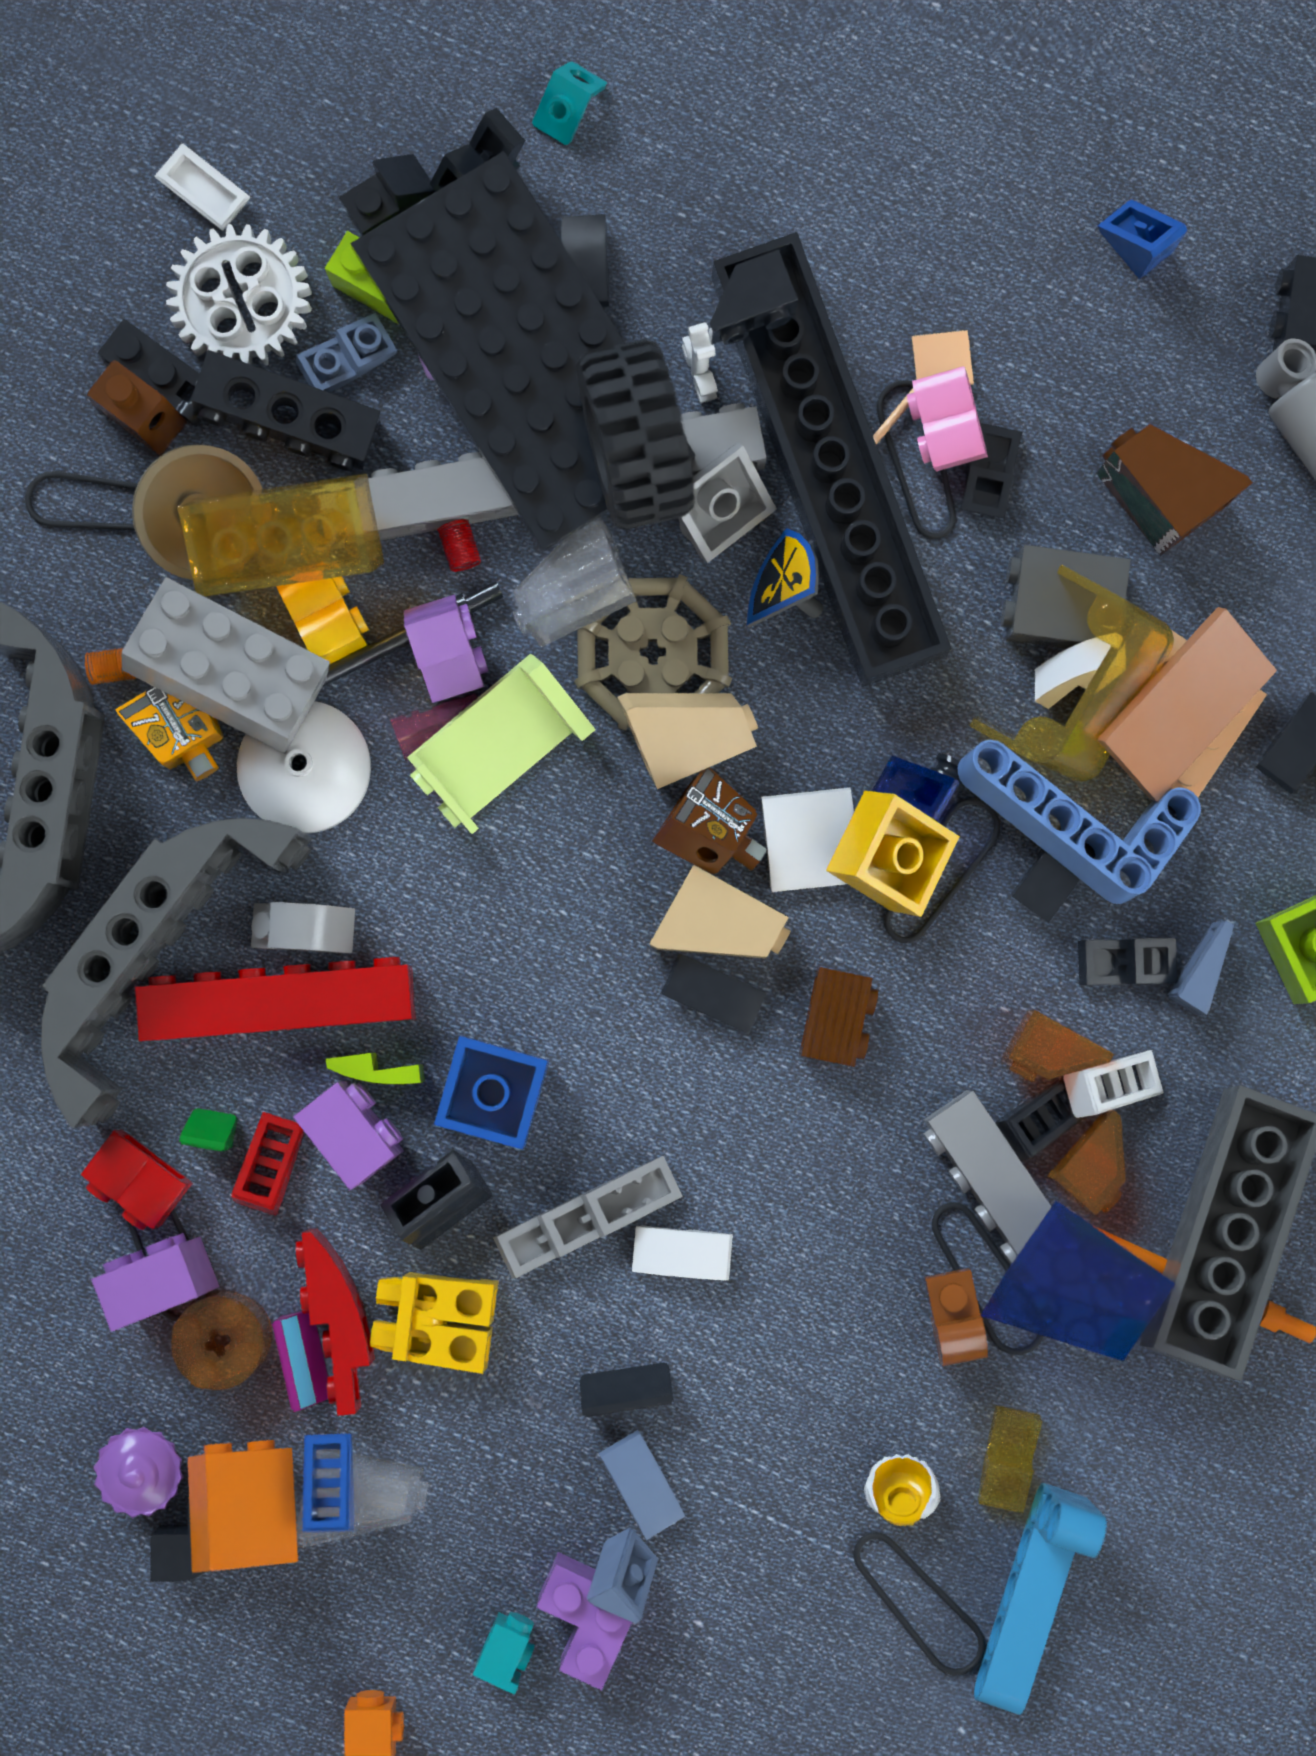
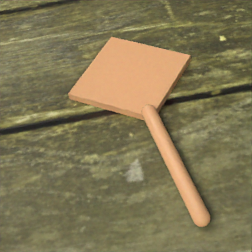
M968 330L912 336L916 380L964 366L968 373L970 385L974 384ZM907 396L873 435L876 445L909 407Z

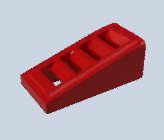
M262 1112L230 1196L235 1203L277 1216L304 1136V1130L297 1122ZM268 1130L291 1137L289 1143L284 1144L266 1138ZM262 1148L284 1154L282 1162L260 1155ZM256 1166L276 1171V1178L272 1179L254 1173ZM251 1183L270 1189L269 1196L266 1197L249 1191Z

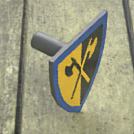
M786 528L770 549L758 571L751 590L747 613V627L750 628L793 606L798 607L813 619L822 613L823 604L814 598V596L818 595V559L813 546L801 534Z

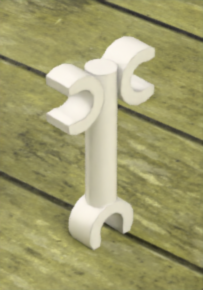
M706 322L688 327L689 336L682 338L683 353L688 366H691V375L700 404L717 399L716 393L718 392L713 374L710 370L708 371L709 358L716 356L714 345H711Z

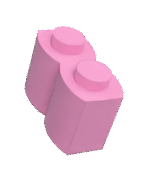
M962 366L912 381L914 393L907 394V400L913 421L921 419L925 436L917 438L923 463L932 462L935 471H940L988 457L966 368Z

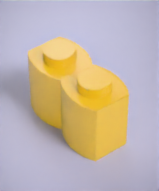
M322 561L276 584L308 651L330 661V664L367 646L362 633L368 631L369 628L357 606L349 610L343 596L350 593V590L338 568L330 572L325 562Z

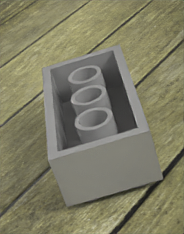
M167 577L163 580L121 652L122 670L284 754L287 752L324 685L330 661Z

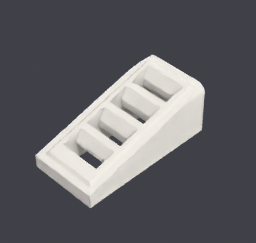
M1152 1050L1065 1074L1063 1077L1073 1115L1077 1118L1097 1115L1164 1094ZM1132 1065H1136L1142 1090H1138ZM1117 1070H1119V1072H1120V1076H1121L1122 1083H1123V1086H1124L1125 1094L1123 1093L1122 1086H1121V1082H1120V1079H1119V1075H1118ZM1100 1075L1103 1076L1109 1099H1107Z

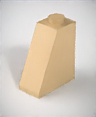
M625 693L618 696L644 764L657 789L757 747L751 732L758 729L754 715L749 705L741 706L732 693Z
M693 865L652 938L650 946L657 950L765 959L770 950L779 954L791 932L784 927L789 917Z

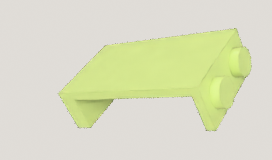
M529 654L407 757L416 768L410 776L427 796L435 790L444 802L437 808L454 828L462 822L470 833L473 834L479 828L470 819L571 733L583 741L596 729L546 666L534 655Z

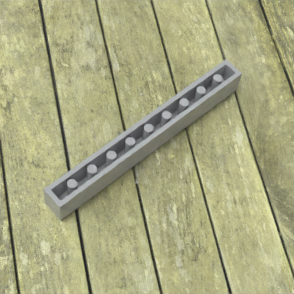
M736 403L720 408L719 413L702 416V413L698 411L681 414L687 442L696 455L695 459L691 461L692 477L738 442L744 446L756 470L765 468L767 457L757 406L746 408L745 404ZM480 452L461 455L458 457L459 462L441 465V462L438 460L420 462L414 466L415 470L398 473L397 469L393 468L381 469L372 472L371 478L354 481L353 477H338L327 482L328 486L317 488L326 540L332 549L435 531L443 524L458 519H467L469 524L519 514Z

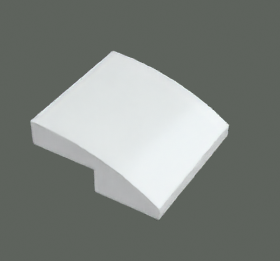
M850 787L761 797L771 891L779 892L846 884L827 872L826 869L854 813Z

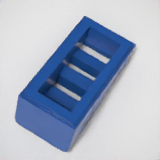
M352 1434L304 1435L303 1532L354 1531ZM340 1449V1458L316 1459V1450ZM317 1469H340V1478H317ZM340 1488V1497L318 1498L317 1489ZM340 1507L339 1517H318V1508Z

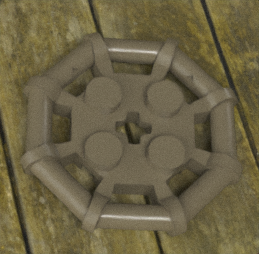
M679 574L678 578H626L625 575L617 577V582L582 618L577 617L574 627L577 628L578 678L574 682L578 690L583 689L619 724L618 728L627 731L630 728L618 698L602 684L611 677L619 681L629 693H677L693 676L704 681L694 693H719L724 687L729 688L732 678L729 677L728 627L731 625L728 615L723 616L687 582L688 577ZM669 595L666 608H639L636 596ZM682 600L704 624L696 629H692L687 621L676 613L680 601ZM624 601L629 614L623 617L612 631L601 625ZM709 637L711 668L698 665L697 641ZM595 638L608 642L609 666L595 669ZM648 642H657L658 648L665 649L666 656L658 657L657 664L655 665L649 664L648 657L640 656V650L647 648Z

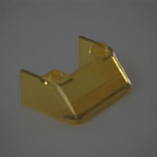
M1061 564L1057 574L1097 595L1089 609L1087 622L1090 631L1097 638L1111 645L1110 649L1065 726L1048 717H1034L1023 724L1016 737L978 715L973 718L969 726L1039 765L1072 780L1082 782L1096 777L1110 756L1097 738L1160 671L1173 648L1174 636L1171 628L1164 621Z

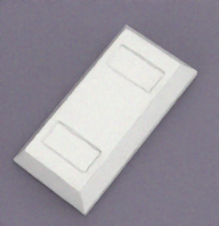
M183 143L155 175L157 180L222 231L250 200L249 195Z

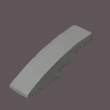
M661 1156L493 1237L512 1279L555 1258L562 1257L599 1237H604L683 1196L664 1156Z

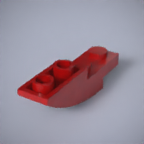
M318 1228L308 1229L302 1233V1241L296 1242L297 1265L299 1269L305 1268L307 1285L300 1288L301 1310L303 1314H309L310 1325L329 1323V1330H324L322 1337L325 1358H332L333 1376L327 1377L329 1404H336L337 1416L356 1414L361 1408L358 1367L370 1366L375 1360L374 1349L370 1346L371 1331L357 1287L334 1247Z

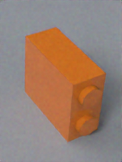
M275 1440L247 1442V1451L232 1452V1443L205 1445L204 1454L188 1457L192 1573L298 1562L292 1447L275 1449Z

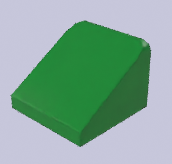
M200 1108L194 1109L180 1135L179 1142H182V1145L221 1152L229 1150L233 1146L237 1116Z

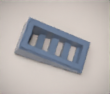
M1225 920L1214 922L1210 925L1177 978V983H1174L1168 993V998L1195 1015H1207L1210 1010L1232 935L1233 924Z

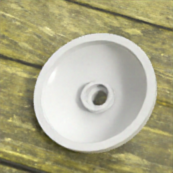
M316 701L312 704L285 754L245 734L237 757L238 783L243 797L251 809L263 820L292 826L305 834L327 830L348 818L364 798L371 775L370 753L361 731L344 713L332 706ZM299 755L305 756L307 759L306 767L301 771L293 770V759Z

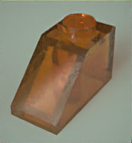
M1027 1010L1002 1058L1012 1063L1009 1071L1033 1083L1035 1077L1049 1080L1109 1063L1114 1053L1036 1010Z
M1115 1110L1101 1113L1047 1175L1050 1180L1084 1210L1094 1215H1097L1100 1210L1104 1213L1108 1212L1122 1196L1119 1188L1126 1181L1121 1116Z

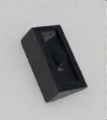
M664 1362L584 1374L580 1377L582 1415H585V1417L670 1405L674 1402L669 1365Z

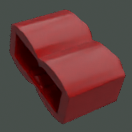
M122 1129L114 1130L81 1173L89 1182L86 1189L92 1195L105 1203H108L110 1199L116 1201L125 1209L121 1214L123 1218L140 1230H144L147 1226L151 1229L160 1228L193 1184L178 1170L157 1157L150 1149Z

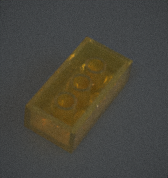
M367 473L196 499L177 507L195 591L202 596L369 573L384 564Z

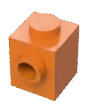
M365 1690L358 1692L357 1697H350L344 1710V1756H395L396 1741H403L404 1713L396 1712V1696L384 1697L383 1691Z

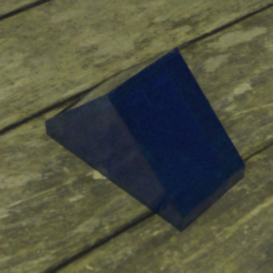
M892 755L872 792L895 794L938 822L960 782L956 778Z

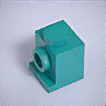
M498 1612L476 1661L473 1676L515 1695L521 1673L515 1670L517 1668L525 1671L535 1648L534 1644L528 1642L534 1622L519 1613L510 1612L507 1616Z

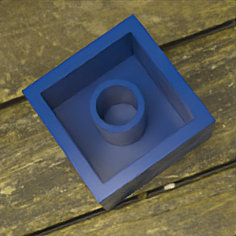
M459 1036L434 1125L523 1150L526 1147L550 1060L466 1036Z

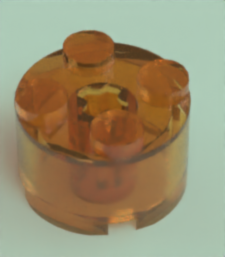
M229 1290L212 1293L189 1306L173 1325L171 1350L175 1364L183 1376L196 1388L223 1390L234 1387L258 1370L266 1359L273 1337L271 1322L264 1308L258 1302L245 1295ZM218 1333L220 1336L228 1334L231 1342L225 1347L217 1345L214 1337Z

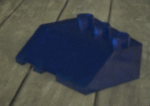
M1056 1200L1002 1277L981 1316L1124 1361L1177 1284Z

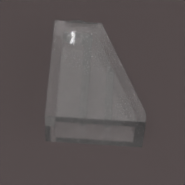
M601 517L564 539L513 590L518 609L513 611V615L521 632L524 635L530 633L538 644L543 647L637 601L613 535Z
M316 1450V1459L340 1458V1450ZM353 1453L354 1531L303 1532L302 1499L296 1527L297 1547L305 1548L411 1523L416 1509L422 1511L425 1509L430 1483L422 1482L425 1468ZM317 1469V1478H340V1469ZM340 1488L317 1489V1497H340ZM340 1507L318 1508V1517H339Z

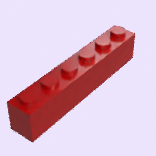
M400 957L373 959L374 967L356 969L355 961L329 962V971L311 972V964L283 966L284 975L266 976V968L238 970L239 978L221 980V972L194 973V982L176 983V975L148 977L149 986L135 987L139 1041H158L416 1019L412 966L408 964L401 965Z

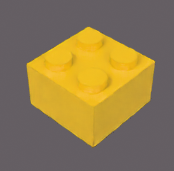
M864 791L826 871L890 911L922 917L960 836L895 794Z

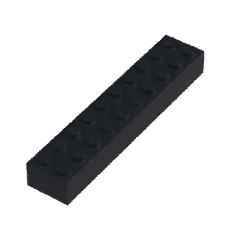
M795 232L713 261L712 282L720 301L737 264L779 249L794 287L798 303L796 313L791 315V320L788 323L774 329H766L765 325L748 331L749 335L745 339L735 344L808 542L813 546L818 559L819 573L861 687H865L944 659L952 648L799 235Z

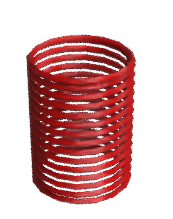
M454 520L438 528L450 571H464L481 563L469 520Z

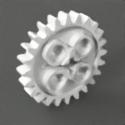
M228 224L226 237L220 238L218 233L212 228L210 229L211 242L205 244L201 239L195 237L194 242L198 251L193 254L182 249L181 254L187 264L185 266L172 265L171 267L174 274L180 280L170 281L166 284L170 293L176 295V297L166 300V305L170 311L178 312L170 320L175 328H183L179 336L184 344L193 341L191 349L196 356L211 350L236 360L241 359L242 362L252 365V358L258 356L261 362L267 366L269 365L267 352L273 350L277 355L283 357L284 351L280 344L284 340L294 345L298 343L292 333V329L306 330L307 325L299 314L309 313L312 310L309 302L301 299L312 294L309 284L301 282L308 275L304 266H296L299 262L296 252L290 251L285 253L287 246L282 238L271 244V236L266 229L255 238L250 225L246 224L240 236L236 234L233 226ZM226 262L231 264L235 279L243 292V299L256 326L254 332L248 331L244 317L236 304V297L223 269V264ZM257 262L262 264L260 271L254 276L242 275L244 267L249 263ZM212 278L221 280L220 285L213 292L206 293L201 291L205 281ZM267 302L278 304L277 310L272 315L266 317L258 315V310L263 304ZM227 318L237 320L235 327L231 331L226 333L217 332V327L222 320Z

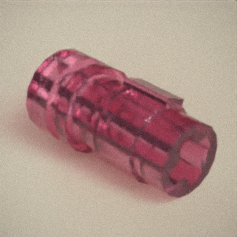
M476 693L433 706L432 709L419 713L418 709L411 711V717L408 718L403 714L390 719L405 761L408 760L407 757L475 701L478 698Z

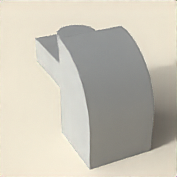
M271 902V904L254 903L251 925V948L352 953L355 908Z

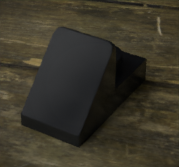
M414 154L374 160L372 163L376 174L339 196L341 204L362 236L436 192L430 186L431 180Z

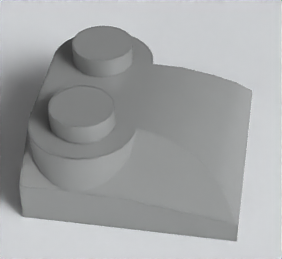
M738 442L692 477L695 490L693 491L695 496L694 508L686 516L678 519L682 534L693 544L698 555L708 563L777 510L744 446Z

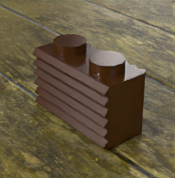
M823 967L817 968L799 1056L855 1067L856 1058L865 1059L869 1043V1033L862 1032L865 1014L874 1015L878 999V989L871 988L873 978Z

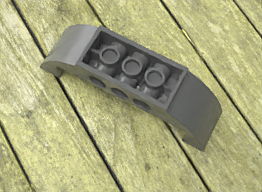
M0 602V653L8 658L30 660L25 678L26 686L30 688L28 705L21 708L18 721L19 731L23 733L21 749L14 753L11 765L12 777L16 778L14 794L7 798L4 809L5 822L9 823L6 841L0 843V868H2L0 876V953L17 946L34 934L56 912L70 889L79 890L106 715L96 710L92 693L78 664L63 645L42 627L15 609ZM60 743L58 751L54 754L56 746ZM52 788V794L47 799L48 792ZM45 832V839L40 845L41 836Z
M237 818L212 821L190 828L165 842L156 838L152 841L42 985L48 991L41 1030V1052L44 1071L54 1101L69 1126L72 1128L96 1125L98 1121L104 1124L118 1108L120 1102L116 1097L123 1088L80 1056L83 1052L89 1055L99 1045L105 1035L101 1031L102 1027L111 1016L116 1019L127 1008L132 1000L128 993L137 981L145 982L153 974L160 962L156 959V956L166 944L172 946L181 937L187 927L183 922L193 908L196 910L201 909L213 894L214 888L210 886L220 872L227 874L238 862L241 856V852L238 851L239 847L242 845L270 867L286 874L290 868L297 870L307 859L311 852V848L307 845L313 839L312 837L295 827L270 820ZM166 888L167 899L159 907L157 902L160 891ZM137 924L139 935L136 941L132 943L130 933ZM109 961L111 966L110 974L105 979L103 968Z

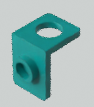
M572 61L553 71L532 120L533 126L564 145L570 144L590 99L603 91L607 82ZM573 75L586 80L588 83L576 79Z

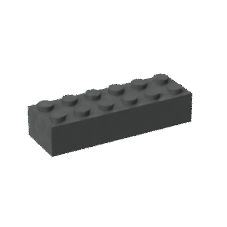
M1241 1085L1223 1090L1139 1346L1217 1376L1242 1381L1316 1151L1315 1113Z

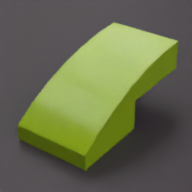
M376 1053L326 1059L328 1069L357 1080L381 1084L425 1082L423 1064L379 1070Z

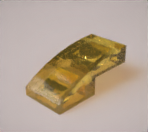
M998 1405L995 1406L979 1487V1504L1019 1513L1024 1512L1034 1473L1032 1461L1042 1425L1040 1414Z

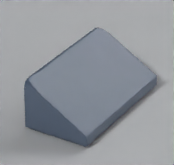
M631 1527L605 1541L587 1600L598 1608L637 1623L642 1618L658 1558Z

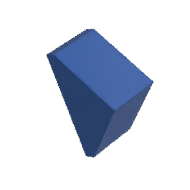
M1132 199L1098 225L1100 233L1139 279L1170 256L1187 233L1184 223Z

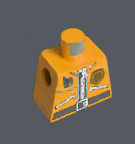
M154 686L115 709L140 741L166 768L173 769L185 763L195 781L202 780L218 770V765L207 749L224 738L216 718Z

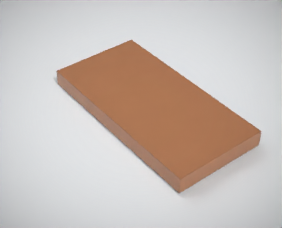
M1217 607L1097 740L1146 796L1158 802L1277 670L1229 611L1225 608Z

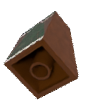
M1151 424L1138 433L1132 427L1119 436L1111 444L1112 447L1102 455L1105 463L1096 473L1160 556L1227 507L1253 483L1247 475Z

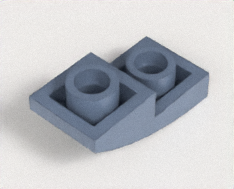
M374 313L338 329L335 338L297 354L295 362L309 386L331 393L376 368L394 356L397 349L377 314Z
M638 1430L598 1453L646 1540L685 1517L665 1476Z

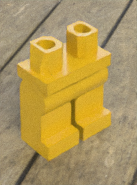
M408 1272L403 1277L379 1279L376 1304L398 1306L399 1309L397 1323L379 1320L373 1322L370 1346L386 1352H393V1360H408L421 1364L483 1374L488 1368L493 1327L490 1325L494 1321L499 1280H474ZM447 1321H450V1322H458V1323H465V1324H473L474 1326H471V1325H463V1324H455V1323H448Z

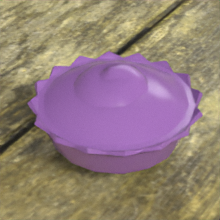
M146 1427L137 1430L126 1428L120 1435L111 1436L108 1444L99 1450V1460L93 1467L97 1474L94 1485L101 1491L102 1501L111 1504L115 1513L125 1512L131 1518L141 1514L150 1517L156 1510L166 1509L169 1500L178 1495V1485L183 1479L180 1469L182 1459L176 1453L174 1443L167 1441L161 1432H152Z

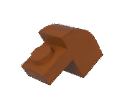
M966 1268L924 1277L932 1317L930 1318L939 1362L942 1367L988 1358L983 1318L980 1316L971 1269Z

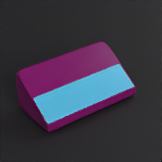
M302 1311L280 1316L273 1321L272 1326L291 1410L296 1412L328 1399V1373L317 1325H310L309 1314H303Z

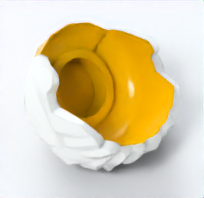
M895 1454L892 1457H884L878 1461L870 1470L864 1487L869 1506L879 1513L886 1522L897 1526L913 1525L920 1519H925L935 1511L940 1502L939 1484L932 1469L925 1461H919L918 1457H911L909 1454L903 1457Z

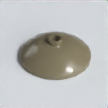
M187 445L163 454L144 472L135 490L132 519L136 536L141 546L157 565L181 578L198 581L213 580L235 572L246 564L257 551L267 525V503L264 490L257 476L239 457L214 446ZM197 502L200 512L196 517L189 518L186 512L187 507L190 503Z

